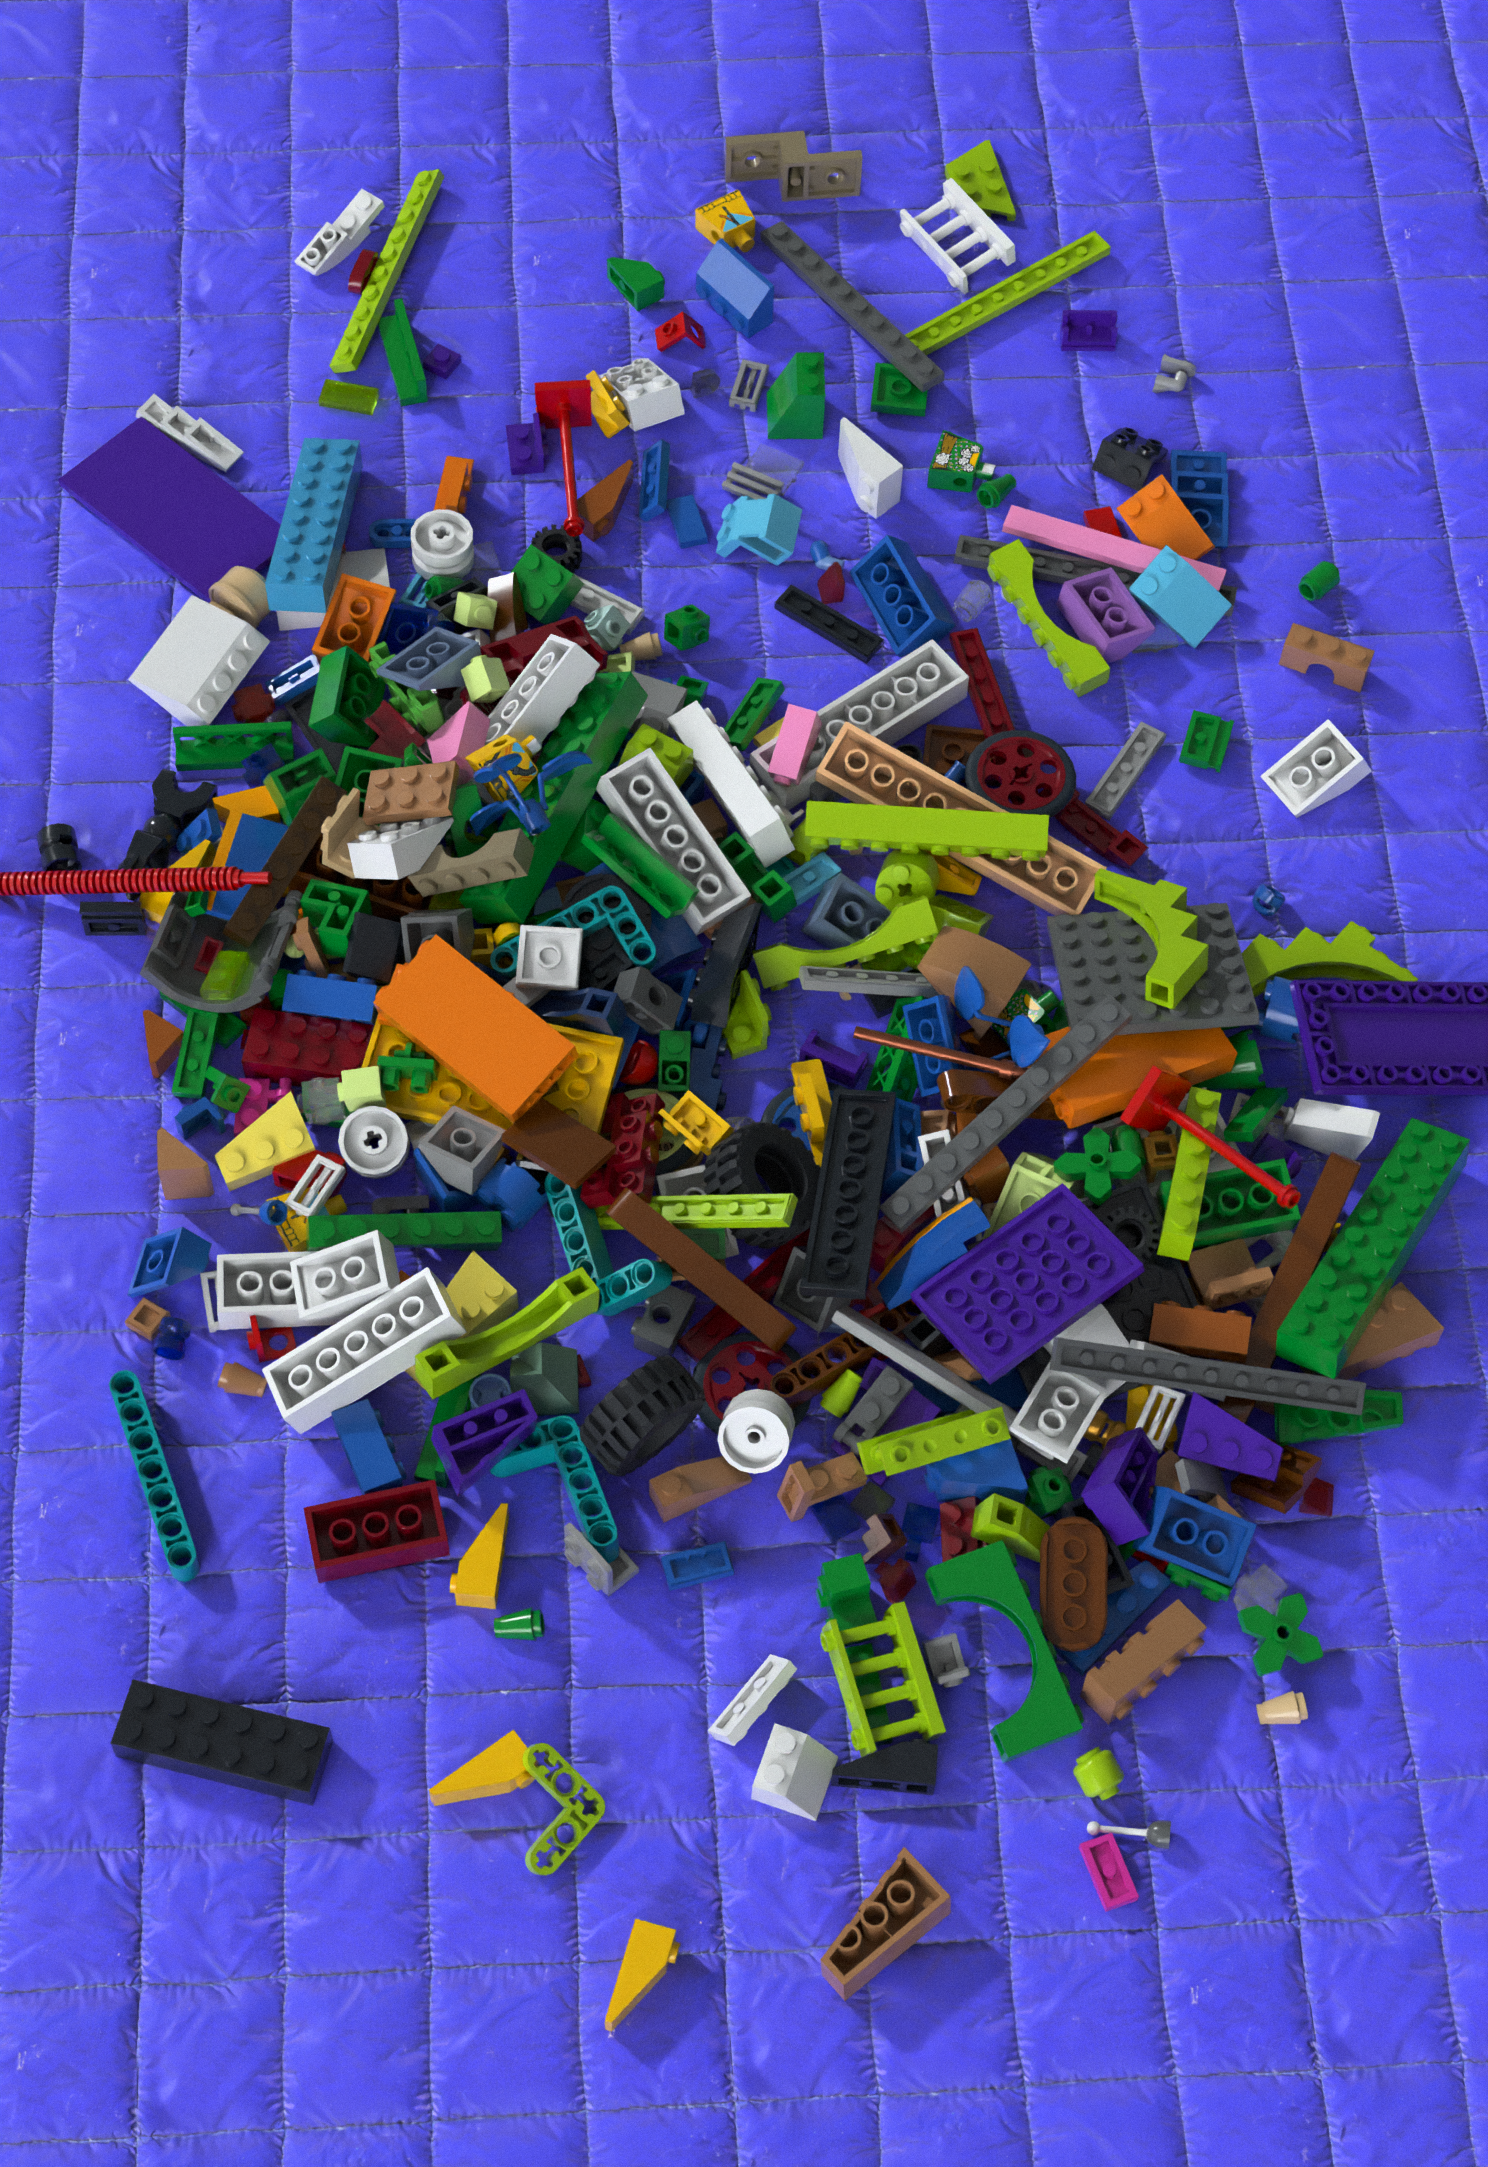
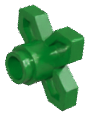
M1094 1127L1083 1137L1085 1153L1065 1152L1053 1163L1054 1173L1066 1182L1083 1180L1085 1196L1096 1205H1101L1112 1195L1114 1178L1131 1179L1142 1169L1141 1159L1130 1150L1110 1152V1136L1099 1127Z
M1301 1593L1283 1597L1279 1600L1275 1615H1272L1259 1605L1242 1609L1237 1614L1242 1631L1257 1638L1259 1648L1252 1659L1257 1674L1260 1677L1281 1670L1286 1654L1302 1665L1317 1661L1323 1657L1318 1637L1298 1629L1308 1613Z

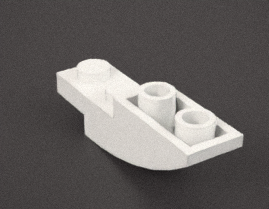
M361 189L333 224L326 222L297 257L295 264L315 276H319L335 267L371 233L369 225L385 207L383 201Z

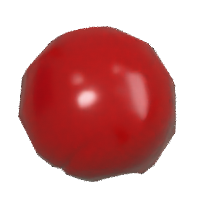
M638 1040V1042L632 1045L620 1074V1082L628 1085H644L653 1079L658 1070L659 1058L655 1048L650 1043Z

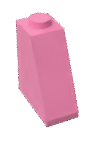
M470 701L462 706L427 739L433 763L456 760L460 768L457 786L467 783L473 777L475 772L465 758L485 745L490 724V718Z
M788 704L768 768V773L770 777L774 778V783L790 787L791 783L799 785L822 726L817 711Z

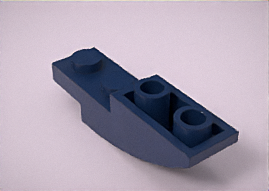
M711 1025L705 1049L696 1047L692 1049L689 1091L718 1114V1110L724 1111L727 1093L722 1092L723 1080H719L721 1064L717 1063L719 1056H725L728 1038H723L722 1027Z

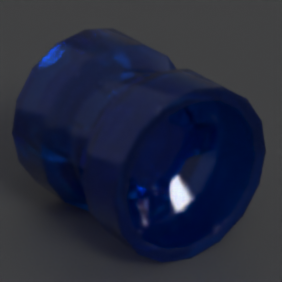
M162 1318L158 1327L160 1336L154 1342L153 1352L169 1360L183 1359L187 1349L185 1340L190 1337L192 1330L191 1324L180 1318Z

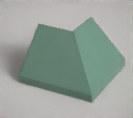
M540 1342L512 1357L509 1375L511 1393L525 1389L537 1416L579 1413L577 1349Z

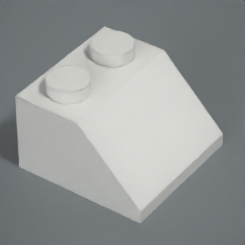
M775 1723L752 1785L751 1799L817 1821L838 1756L808 1734Z

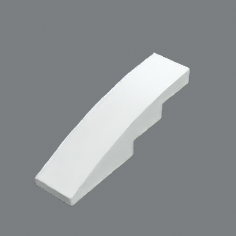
M155 394L136 411L137 418L142 416L189 454L224 472L244 453L201 417L196 421L179 406L173 409Z

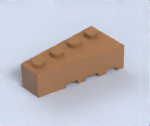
M1400 1282L1389 1290L1336 1378L1349 1380L1371 1368L1374 1370L1382 1367L1386 1362L1401 1357L1402 1359L1412 1355L1414 1351L1421 1348L1437 1345L1444 1327ZM1300 1366V1369L1305 1374L1324 1376L1320 1373Z
M1177 1599L1148 1623L1145 1628L1147 1631L1145 1635L1137 1632L1130 1637L1121 1650L1122 1654L1114 1650L1106 1657L1105 1662L1099 1669L1095 1666L1087 1672L1080 1697L1108 1725L1115 1718H1118L1120 1721L1123 1720L1133 1710L1134 1705L1132 1703L1138 1697L1147 1698L1157 1688L1158 1684L1156 1681L1164 1674L1167 1677L1171 1676L1182 1664L1179 1660L1188 1653L1192 1656L1204 1645L1203 1636L1207 1627Z
M905 1847L897 1855V1860L891 1868L886 1870L880 1878L879 1884L871 1895L860 1905L852 1921L846 1924L820 1960L822 1976L844 2001L951 1913V1896Z

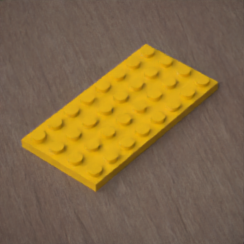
M376 1019L361 1068L378 1066V1056L394 1057L395 1050H405L406 1043L413 1041L399 1029L379 1024ZM549 1024L575 1045L579 1057L557 1080L560 1090L543 1098L599 1134L625 1044L624 1039ZM415 1043L416 1051L425 1052ZM427 1052L426 1059H433L435 1061V1068L439 1071L438 1081H432L427 1094L413 1092L410 1087L411 1079L401 1078L400 1090L385 1091L386 1107L384 1108H387L401 1118L437 1124L454 1105L504 1130H507L514 1124Z

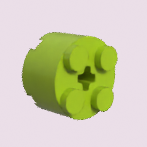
M900 849L892 851L885 858L875 886L876 899L891 912L897 904L924 895L927 896L929 902H933L940 882L936 860L924 850H919L917 854L902 853Z

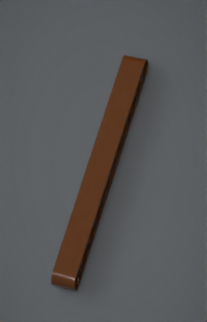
M1334 1151L1331 1152L1251 1328L1246 1363L1236 1362V1364L1272 1368L1277 1357L1275 1355L1277 1330L1315 1272L1362 1163ZM1225 1396L1224 1401L1219 1400L1217 1406L1239 1421L1247 1424L1257 1400ZM1216 1467V1468H1218L1219 1470H1221V1471H1223V1472H1225V1470H1226V1469H1223V1468Z

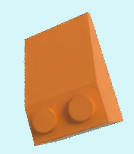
M1162 474L1116 508L1139 541L1144 545L1160 550L1167 545L1178 555L1193 560L1200 559L1215 547Z
M342 573L312 647V652L319 659L320 664L322 657L346 645L367 662H371L368 649L384 642L397 593L396 589Z

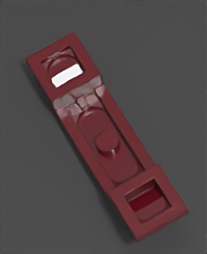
M1045 788L1039 793V796L1043 798H1047L1052 795L1051 792ZM1075 789L1072 799L1054 817L1073 836L1097 854L1129 869L1148 850V847L1126 829L1120 833L1078 799L1080 793Z

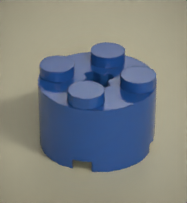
M1275 976L1274 980L1267 979L1263 1000H1267L1265 1010L1259 1008V1024L1254 1026L1255 1029L1260 1030L1259 1035L1295 1044L1297 1039L1292 1034H1299L1300 1030L1289 987L1292 980Z
M501 1158L478 1184L479 1188L476 1191L479 1195L475 1200L486 1211H490V1209L501 1211V1224L507 1230L513 1232L516 1228L523 1229L545 1205L548 1197L546 1192L542 1196L539 1194L537 1189L541 1185L525 1169L516 1166L515 1162L508 1166L505 1164L507 1158Z

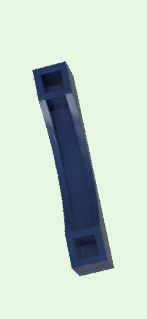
M470 961L501 987L512 980L510 977L501 976L482 963ZM592 987L575 991L551 990L529 1008L546 1023L617 1037L627 1015V1011L618 993Z

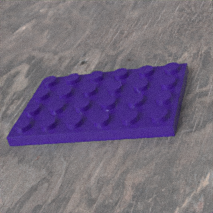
M1062 1183L910 1293V1296L918 1308L991 1385L1145 1270L1144 1265Z

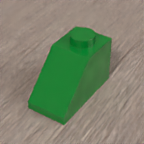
M616 257L607 259V278L636 311L664 298V276L659 270L656 271L649 262Z

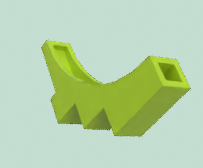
M1100 868L1095 873L1094 899L1111 905L1132 917L1145 929L1157 950L1156 960L1146 974L1145 1000L1174 1009L1208 969L1209 945L1197 941L1198 916L1186 912L1187 888L1161 879L1155 885H1151Z
M1350 921L1331 943L1327 942L1319 933L1305 927L1285 950L1276 941L1268 939L1260 933L1242 952L1254 998L1264 992L1267 979L1274 980L1275 976L1292 981L1314 977L1343 978L1353 981H1418V978L1408 969L1402 968L1391 961L1385 953L1372 948L1376 937L1365 927L1359 926L1353 921Z

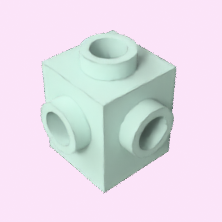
M614 605L597 608L584 620L590 636L605 651H613L618 648L623 641L622 637L631 626Z

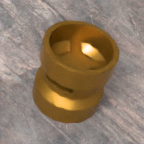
M1099 1409L1083 1437L1091 1442L1098 1441L1104 1449L1108 1440L1123 1434L1128 1425L1120 1420L1113 1421L1109 1418L1108 1413ZM1106 1423H1108L1109 1425L1105 1430L1103 1436L1099 1437L1104 1426L1106 1425Z

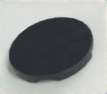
M599 873L588 876L576 883L564 898L561 912L607 886H617L625 893L647 933L650 934L652 914L649 903L618 875ZM610 897L606 900L605 906L612 909L620 905L621 900L617 897ZM583 912L579 915L578 921L584 924L590 923L594 918V914ZM624 923L620 928V932L626 935L632 934L636 926L633 923ZM609 925L582 940L581 953L589 962H593L614 944L625 954Z

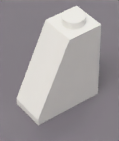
M1300 1098L1293 1108L1288 1107L1284 1114L1282 1124L1286 1125L1283 1137L1328 1156L1334 1151L1356 1160L1373 1139L1380 1113L1375 1110Z

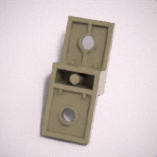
M804 131L725 137L724 175L726 183L778 179L782 202L860 196L863 160L861 150L808 154ZM750 156H756L755 159H752V160H748V159H747V158L750 157ZM839 173L838 176L830 177L831 174Z

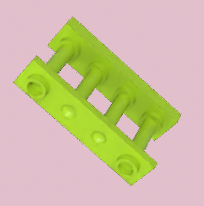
M1002 1406L980 1413H975L971 1409L963 1410L857 1442V1447L866 1475L885 1470L886 1476H890L1011 1438Z
M905 1601L892 1604L884 1612L882 1621L839 1631L836 1619L829 1620L824 1625L820 1634L821 1644L824 1651L829 1652L853 1729L851 1731V1741L856 1751L859 1750L861 1757L874 1753L877 1750L875 1742L916 1731L922 1734L923 1739L931 1741L939 1738L946 1732ZM882 1634L891 1636L895 1648L893 1653L849 1663L844 1644ZM897 1666L899 1669L901 1668L905 1679L903 1685L863 1696L859 1695L854 1677ZM906 1698L908 1701H912L915 1711L913 1718L870 1729L865 1709Z

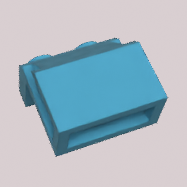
M768 494L767 499L755 500L749 496L739 497L734 503H729L722 512L723 524L717 534L718 546L716 553L726 558L741 545L778 566L793 554L802 509L776 494Z

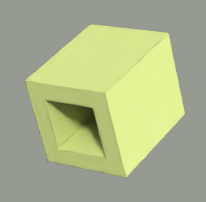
M458 592L453 620L468 627L493 630L498 601L485 595Z
M480 655L471 659V664L461 669L471 702L492 703L505 695L510 688L500 658H489L487 655Z
M379 1066L341 1071L342 1083H337L338 1097L340 1102H345L349 1112L368 1106L386 1107L385 1090L381 1084V1070Z

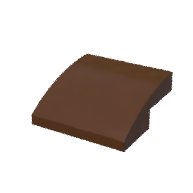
M1268 1438L1269 1440H1271L1272 1442H1274V1443L1276 1444V1441H1275V1440H1273V1439H1271V1438ZM1289 1445L1280 1446L1284 1449L1277 1482L1240 1473L1230 1482L1231 1492L1286 1514L1305 1493L1322 1465V1458Z

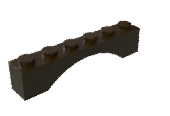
M321 776L260 871L271 872L273 876L272 883L251 885L223 930L224 935L245 948H250L290 882L321 836V827L328 816L332 817L337 811L340 799L343 795L347 794L346 790Z

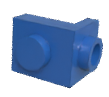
M206 1097L192 1105L183 1107L174 1116L177 1131L184 1140L210 1123L220 1135L226 1132L224 1124L226 1119L225 1113L220 1106L212 1105Z

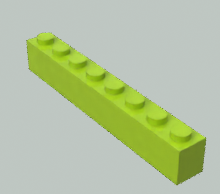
M807 801L804 843H810L811 847L820 849L828 848V845H840V848L844 850H858L860 846L871 847V850L875 852H887L889 848L901 849V852L906 854H917L919 850L931 851V854L937 856L949 855V852H959L961 856L969 858L979 857V854H991V857L994 859H1009V856H1022V860L1038 861L1040 857L1045 858L1047 853L1049 815Z

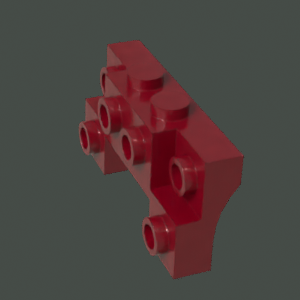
M576 615L480 647L481 655L501 659L510 687L550 634L577 643L600 664L596 672L607 668L608 653L593 640L584 622Z
M383 700L380 703L381 706L364 720L380 736L367 751L404 760V749L412 742L420 748L425 745L427 740L386 700Z
M624 1092L610 1095L600 1133L612 1132L610 1142L616 1145V1153L607 1161L606 1168L598 1169L582 1184L580 1198L589 1209L611 1205L625 1187L645 1203H651L656 1166L659 1162L660 1139L663 1137V1117L658 1112L662 1108L665 1110V1103L657 1093L630 1100Z

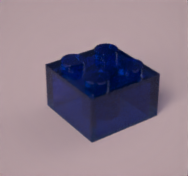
M392 602L376 645L385 642L390 655H397L436 626L453 632L455 624L439 610Z

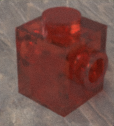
M261 683L233 692L235 704L231 705V709L236 722L242 721L243 724L275 722L273 710L276 707L271 693L265 694Z

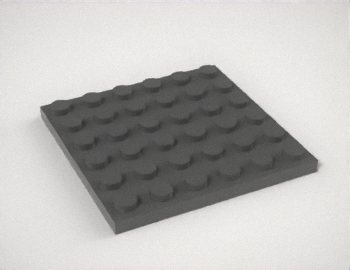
M1228 904L1187 905L1186 912L1198 916L1197 941L1209 945L1208 969L1174 1009L1145 1000L1146 974L1154 964L1158 953L1148 933L1132 917L1120 910L1048 916L1047 929L1069 1030L1074 1028L1109 994L1128 1010L1133 1017L1116 1035L1258 1025L1259 1012Z

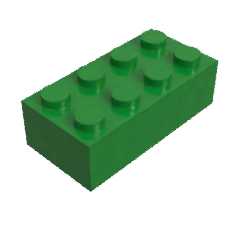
M1285 1158L1256 1164L1283 1185L1291 1184ZM1238 1167L1207 1173L1192 1249L1292 1230L1301 1219L1298 1205L1296 1204L1291 1209L1280 1206L1277 1203L1278 1196ZM1172 1180L1161 1182L1156 1192L1163 1221Z

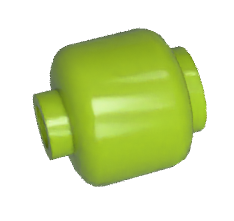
M1098 1746L1075 1759L1077 1765L1073 1769V1774L1087 1797L1093 1798L1099 1795L1101 1800L1104 1801L1120 1791L1117 1785L1124 1779V1773L1111 1751H1101Z

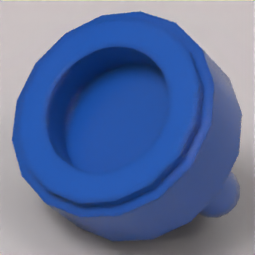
M1262 883L1255 891L1252 903L1260 914L1272 916L1281 908L1286 899L1278 890ZM1260 899L1271 905V908H1264L1260 904Z
M689 1018L685 1021L682 1031H690L692 1025L696 1026L693 1037H691L692 1047L705 1049L711 1025Z

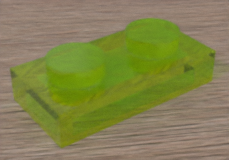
M231 950L218 952L200 988L202 999L232 1000L250 964L248 952Z

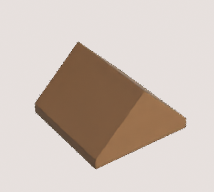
M161 1127L157 1131V1164L165 1200L212 1196L215 1192L208 1163Z

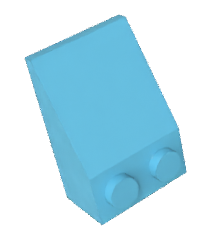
M1167 545L1129 588L1130 594L1140 605L1194 649L1232 607V604Z

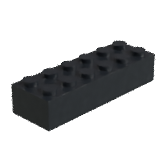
M133 1679L110 1744L115 1756L313 1806L333 1744V1738L329 1727Z

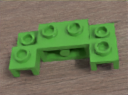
M385 642L368 649L372 660L369 662V667L376 678L381 677L389 688L392 697L389 699V704L423 737L433 735L446 722L439 699L431 690L419 691L377 674L376 669L396 656L395 654L390 655Z

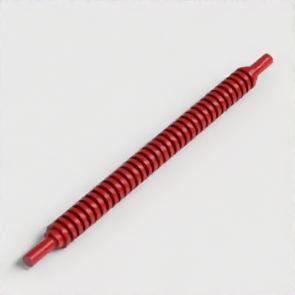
M236 866L0 872V896L237 891L239 888H243L245 884H271L273 876L271 872H244V870L238 869Z

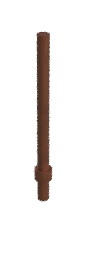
M859 1026L855 1027L853 1035L855 1039L998 1073L999 1077L1009 1080L1012 1077L1019 1078L1029 1069L1026 1067L1020 1068L1018 1065H1015V1061L1007 1059L998 1061Z

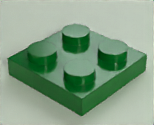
M876 363L870 412L925 417L928 390L921 392L893 364Z

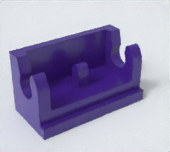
M1063 310L1060 326L1061 351H1115L1118 327H1116L1117 311Z
M813 1029L800 1048L799 1062L820 1059L826 1077L854 1089L869 1063L868 1054L862 1052L860 1056L850 1053L820 1039V1036H817L819 1031Z

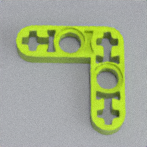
M537 1743L526 1748L523 1753V1765L564 1809L528 1849L525 1862L527 1868L533 1874L549 1875L557 1870L602 1818L605 1812V1802L601 1795L552 1746L545 1743ZM534 1752H545L546 1755L543 1758L544 1762L549 1767H555L556 1764H558L559 1767L554 1769L552 1772H550L544 1765H537L535 1767L534 1762L536 1761V1757L533 1755ZM561 1773L568 1774L572 1780V1787L567 1793H561L556 1788V1779ZM577 1794L584 1801L593 1800L594 1803L591 1808L594 1813L583 1814L584 1805L578 1799H574L572 1802L569 1799ZM563 1823H568L573 1828V1838L568 1843L561 1842L557 1836V1830ZM552 1845L561 1849L560 1853L557 1850L550 1852L546 1858L549 1863L548 1866L538 1867L536 1865L539 1861V1858L536 1856L537 1852L546 1853Z

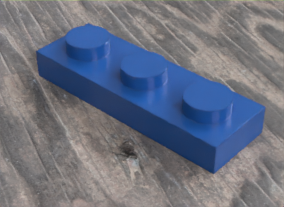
M663 439L643 451L639 517L646 522L662 514L667 506L670 444Z

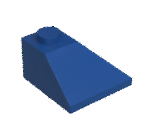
M184 1227L144 1239L127 1295L131 1298L172 1286L204 1272L209 1263V1252L212 1243Z

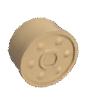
M234 566L209 588V597L212 602L234 612L236 617L248 622L255 629L271 611L268 607L265 587L266 579L253 569Z

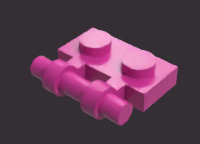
M239 1078V1080L251 1087L239 1111L235 1113L234 1137H237L269 1110V1104H276L290 1091L294 1097V1091L291 1089L292 1080L281 1078L279 1088L271 1090L270 1079Z

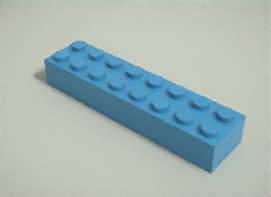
M304 438L265 582L269 610L327 612L363 468L360 440Z

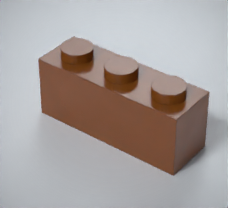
M1162 1301L1161 1304L1154 1303L1149 1344L1184 1355L1246 1363L1252 1317H1247L1245 1313L1236 1310L1219 1313L1213 1312V1309L1207 1306H1194V1309L1181 1307L1179 1303L1173 1301Z

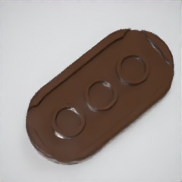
M1066 1517L1054 1523L1043 1536L1040 1547V1616L1044 1626L1042 1631L1055 1647L1073 1653L1083 1652L1094 1647L1104 1636L1108 1624V1545L1100 1529L1082 1517Z

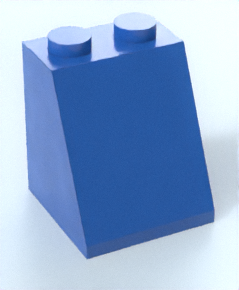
M1011 1439L926 1464L927 1473L924 1474V1481L928 1492H934L937 1502L946 1503L976 1496L983 1502L994 1493L1021 1504L1025 1502L1028 1486Z

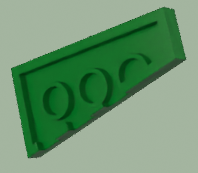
M1365 1389L1362 1415L1274 1403L1276 1444L1283 1446L1399 1428L1404 1423L1402 1393Z

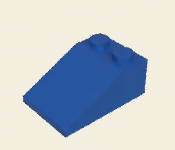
M1155 1486L1151 1496L1153 1507L1147 1511L1146 1523L1150 1525V1534L1135 1539L1132 1548L1224 1585L1234 1587L1257 1525L1173 1489Z

